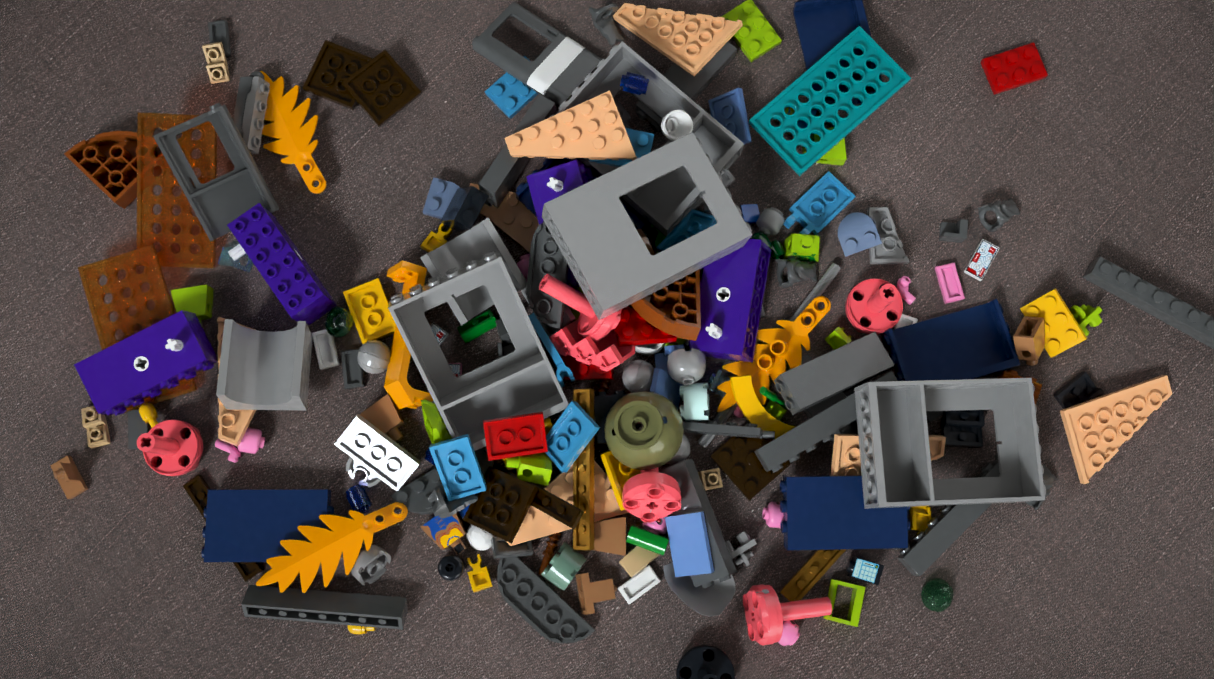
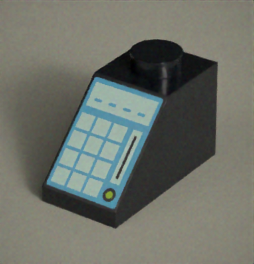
M852 557V560H849L846 566L847 576L869 584L879 585L884 565Z

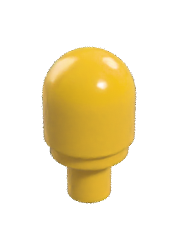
M143 403L139 407V414L145 423H149L151 428L158 424V412L153 404Z
M347 625L349 632L352 634L363 635L367 631L376 630V627Z

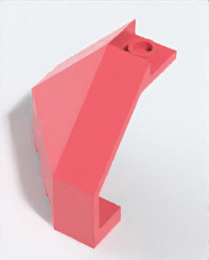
M578 319L549 337L559 354L575 357L577 361L587 365L599 366L601 370L606 372L635 354V345L618 346L615 328L598 343H594L590 335L586 338L583 337L577 330Z

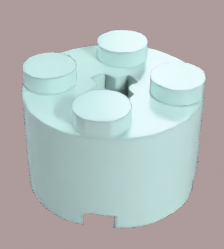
M708 382L680 386V397L684 401V405H680V416L685 422L691 420L698 422L709 421V417L706 416L710 415L709 394H707V389H709Z

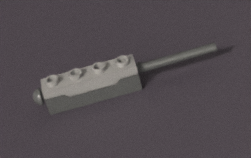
M253 71L250 77H240L233 118L251 154H259L268 93L270 91V83L264 80V75L259 71Z

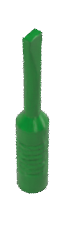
M764 386L760 388L759 392L786 408L785 402L780 400L775 393Z

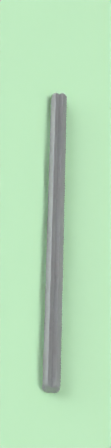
M835 263L831 264L789 321L794 322L815 297L822 295L841 270L840 266ZM736 403L727 410L720 412L714 421H717L718 425H724L738 404ZM703 434L698 443L706 448L715 435Z

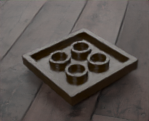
M325 40L302 88L304 91L354 110L357 101L344 88L342 82L373 58Z
M383 50L342 82L344 88L378 127L382 126L422 94L421 90L386 50Z
M733 436L710 456L748 501L793 463L787 460L782 463L784 467L774 473L772 470L765 471L754 451L773 441V439Z
M489 466L484 476L487 491L475 494L478 500L470 504L463 520L512 544L539 488Z

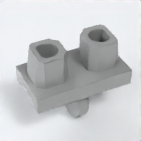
M743 531L735 536L740 544L739 547L734 549L729 540L726 541V545L732 559L738 555L740 556L734 560L735 564L738 566L744 563L747 567L750 565L748 559L754 555L751 551L746 554L743 552L757 543L755 539H751Z

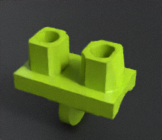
M1082 304L1080 307L1073 305L1070 308L1072 315L1086 336L1089 335V331L1086 328L1088 324L1091 327H1096L1103 322L1099 315L1102 312L1100 306L1094 308L1090 305L1085 306Z

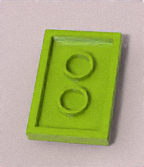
M746 0L721 16L725 17V20L742 21L743 26L735 33L733 39L750 62L758 59L782 42L781 38L752 0Z

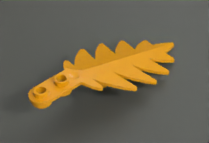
M260 71L264 75V80L270 83L264 120L273 122L264 125L262 135L280 139L264 144L263 148L288 156L281 159V162L295 164L308 189L312 193L320 194L326 189L327 184L312 156L318 145V140L311 142L319 116L314 115L303 125L311 99L307 98L294 109L299 94V86L295 85L283 96L284 78L280 76L273 82L266 73ZM306 165H310V169L308 171H305ZM315 181L319 182L317 187H314Z
M817 296L794 322L777 320L776 323L785 329L771 328L758 330L757 339L768 344H756L753 363L738 361L723 365L722 368L737 376L751 375L755 394L761 405H765L767 397L759 392L760 388L764 386L769 389L770 377L774 382L780 374L786 372V361L791 369L801 365L802 345L807 351L810 350L808 334L830 311V300L825 296ZM821 302L825 304L823 309L818 308V304ZM807 317H811L812 319L811 323L806 324L805 319ZM730 380L717 386L719 390L726 393L717 409L719 413L737 403Z
M395 502L368 515L350 510L348 514L352 519L336 515H319V519L330 530L314 526H298L297 529L310 542L281 540L280 544L291 556L268 558L266 562L272 569L256 582V586L278 582L280 593H283L300 572L302 593H306L315 579L321 563L324 587H328L336 572L342 552L345 574L349 575L359 556L363 540L366 551H369L374 533L401 522L407 517L408 509L406 505ZM400 509L401 513L396 514L394 510ZM382 517L383 521L378 522L376 521V518Z

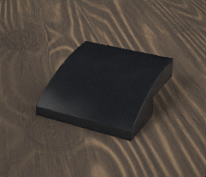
M1081 372L1053 394L1063 409L1105 395L1101 388L1095 386L1087 372Z
M984 410L943 411L942 435L946 437L945 446L983 447L982 427L985 426Z

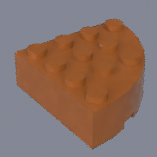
M132 131L100 133L95 135L94 138L75 144L64 153L114 203L123 209L169 166L155 139Z
M700 269L632 303L631 306L643 319L659 330L678 338L696 341L701 329Z

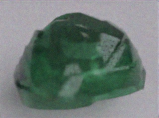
M334 307L327 315L325 326L331 336L343 337L350 332L354 321L352 315L345 308Z
M931 579L922 587L921 598L929 610L936 612L944 611L953 601V590L943 579Z

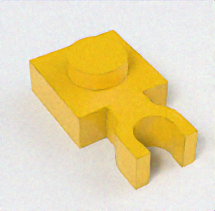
M441 223L437 234L431 231L421 244V248L429 253L447 243V240L444 238L450 236L452 229L449 228L447 232H443L444 224Z
M480 554L477 555L478 562L475 564L471 562L470 557L467 558L469 565L473 568V571L467 573L474 593L493 586L487 566L481 568L482 559Z

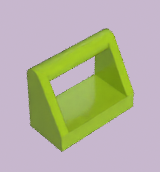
M831 579L828 598L832 604L831 615L824 616L823 619L858 627L866 587ZM838 585L853 588L847 620L832 616Z

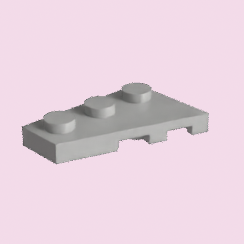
M869 207L867 215L871 216L876 222V227L882 240V244L869 248L870 264H908L909 259L902 248L903 244L898 238L888 207Z

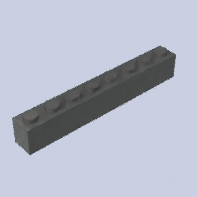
M1101 256L1090 263L1083 276L1084 279L1214 349L1213 317Z
M890 371L873 382L898 380L894 373ZM855 393L754 451L765 471L772 470L774 473L784 467L782 463L789 460L791 463L800 458L799 453L806 450L808 453L817 448L816 443L822 440L825 443L834 438L833 433L839 430L842 433L851 428L849 424L855 420L857 422Z
M998 453L994 456L996 459L992 463H987L981 469L982 473L978 477L1000 476ZM992 503L945 505L941 509L942 513L938 517H933L927 523L928 527L924 531H919L913 537L914 541L910 545L908 544V548H902L899 551L900 555L897 559L913 576H921Z
M256 585L248 586L241 604L245 617L401 630L404 628L408 612L407 598L400 596L392 597L322 590H307L306 593H302V588H287L283 593H280L279 587Z

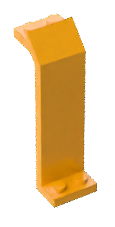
M402 260L388 269L387 277L393 278L392 280L395 282H404L402 290L404 295L410 292L409 289L418 284L424 285L427 268ZM396 325L384 388L398 410L405 407L417 409V407L422 406L421 400L425 399L433 402V398L430 393L414 389L409 385L407 373L411 354Z

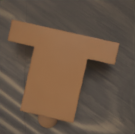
M66 456L50 465L53 475L58 480L67 499H73L88 490L71 456Z
M588 573L575 575L582 614L595 613L593 604L595 602L616 599L615 592L617 586L613 584V579L590 582Z

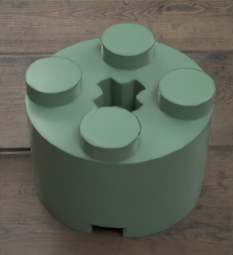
M566 542L558 550L560 555L556 553L549 562L552 567L547 565L541 574L563 591L586 561V558L581 553L573 550Z

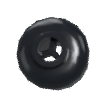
M446 555L438 564L439 575L447 581L459 579L465 571L464 560L458 555Z

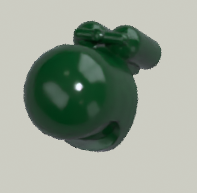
M757 232L750 237V239L762 240L771 249V256L775 259H782L786 254L779 241L775 239L770 242L764 233Z

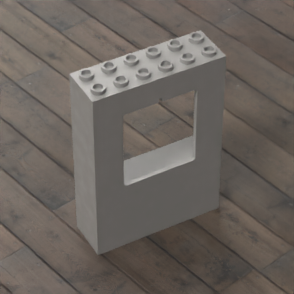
M623 41L619 45L616 44L609 52L610 55L598 63L594 73L591 72L586 76L584 84L574 89L572 97L568 101L565 100L556 113H561L609 90L614 98L622 88H626L662 119L672 110H683L688 113L693 121L692 132L695 137L700 139L703 151L710 156L713 168L721 176L741 155L744 146L741 140ZM668 140L664 145H667L673 141ZM577 158L581 163L590 167L592 173L597 178L619 168L591 162L589 158ZM680 167L620 198L667 237L703 198L702 194L704 192L700 193L686 168Z
M693 132L544 203L542 219L598 320L742 248L752 236L750 225L742 218L739 206L734 204L731 199V192L728 188L724 187L720 173L713 168L710 156L705 154L700 139L695 137ZM680 167H685L700 193L704 192L702 197L717 224L656 255H651L619 197Z
M490 251L484 254L481 260H470L465 263V267L459 270L455 267L446 272L447 275L441 278L435 276L429 279L426 285H415L409 289L410 292L404 295L400 292L391 297L392 300L389 301L388 309L452 438L468 434L473 449L476 451L486 446L483 420L543 412L545 419L566 409L569 405L499 252L494 253V251ZM485 285L515 350L455 377L424 313L453 299L451 296L453 294L456 298Z
M1032 378L867 382L854 388L864 509L1045 500L1044 468L1040 457L1041 445L1038 439L1039 426L1036 422L1037 407L1034 403L1033 394L1035 388ZM992 410L996 442L1000 441V444H997L1000 476L933 479L926 412Z

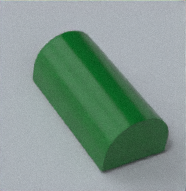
M487 310L457 329L467 344L495 328L496 318L491 310Z
M631 526L626 542L664 556L669 540L652 532Z

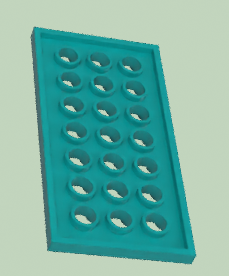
M858 26L754 115L748 123L801 176L911 80V77ZM859 48L863 54L860 56L855 55L853 49ZM846 60L849 66L842 67L839 61ZM871 61L875 63L876 68H868L866 62ZM833 72L836 78L829 79L826 77V73ZM859 73L862 76V80L857 81L852 75ZM882 74L886 75L889 81L882 82L879 76ZM815 83L820 84L822 90L815 91L812 85ZM839 86H847L848 92H841ZM871 86L875 89V93L869 94L865 88ZM805 95L808 98V102L802 103L798 100V97ZM832 97L835 103L827 104L825 98ZM858 98L861 101V105L855 106L852 103V99ZM791 107L794 109V114L788 115L784 109ZM814 108L819 109L821 115L814 116L811 110ZM845 110L848 116L842 118L838 115V111ZM772 119H778L781 125L778 127H774L771 125L770 121ZM803 120L807 123V127L800 128L797 122ZM831 122L834 125V129H826L824 123ZM790 132L793 135V139L786 140L783 134ZM810 135H819L820 141H812ZM804 146L806 153H798L796 147Z

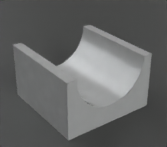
M489 217L451 241L420 257L432 278L435 276L441 278L447 275L446 272L455 267L459 270L465 267L466 262L476 259V261L481 260L483 255L490 251H494V253L499 252L516 291L527 287L526 279ZM485 285L456 298L453 294L451 295L453 299L447 301L461 325L494 305Z
M225 319L216 395L226 409L307 411L313 337L306 321H298L297 326L290 330L270 332L249 329L237 324L233 319Z

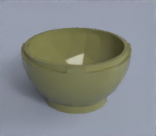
M636 391L619 399L610 409L604 427L605 440L613 456L623 465L632 469L651 470L664 465L678 452L683 438V421L675 405L666 397L655 392ZM663 417L667 418L668 422L664 424ZM642 423V429H636V424Z

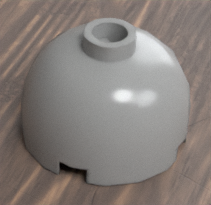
M685 348L673 351L668 355L667 367L669 375L674 381L684 385H691L697 382L706 371L705 354L694 348H691V351H685Z
M371 545L369 551H366L364 546L360 550L351 573L362 585H365L364 583L366 582L372 584L386 572L387 569L384 567L387 562L390 564L391 556L380 546Z

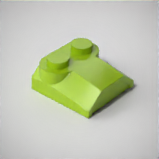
M425 399L421 400L424 425L431 443L435 444L452 439L449 431L446 430V425L436 405Z

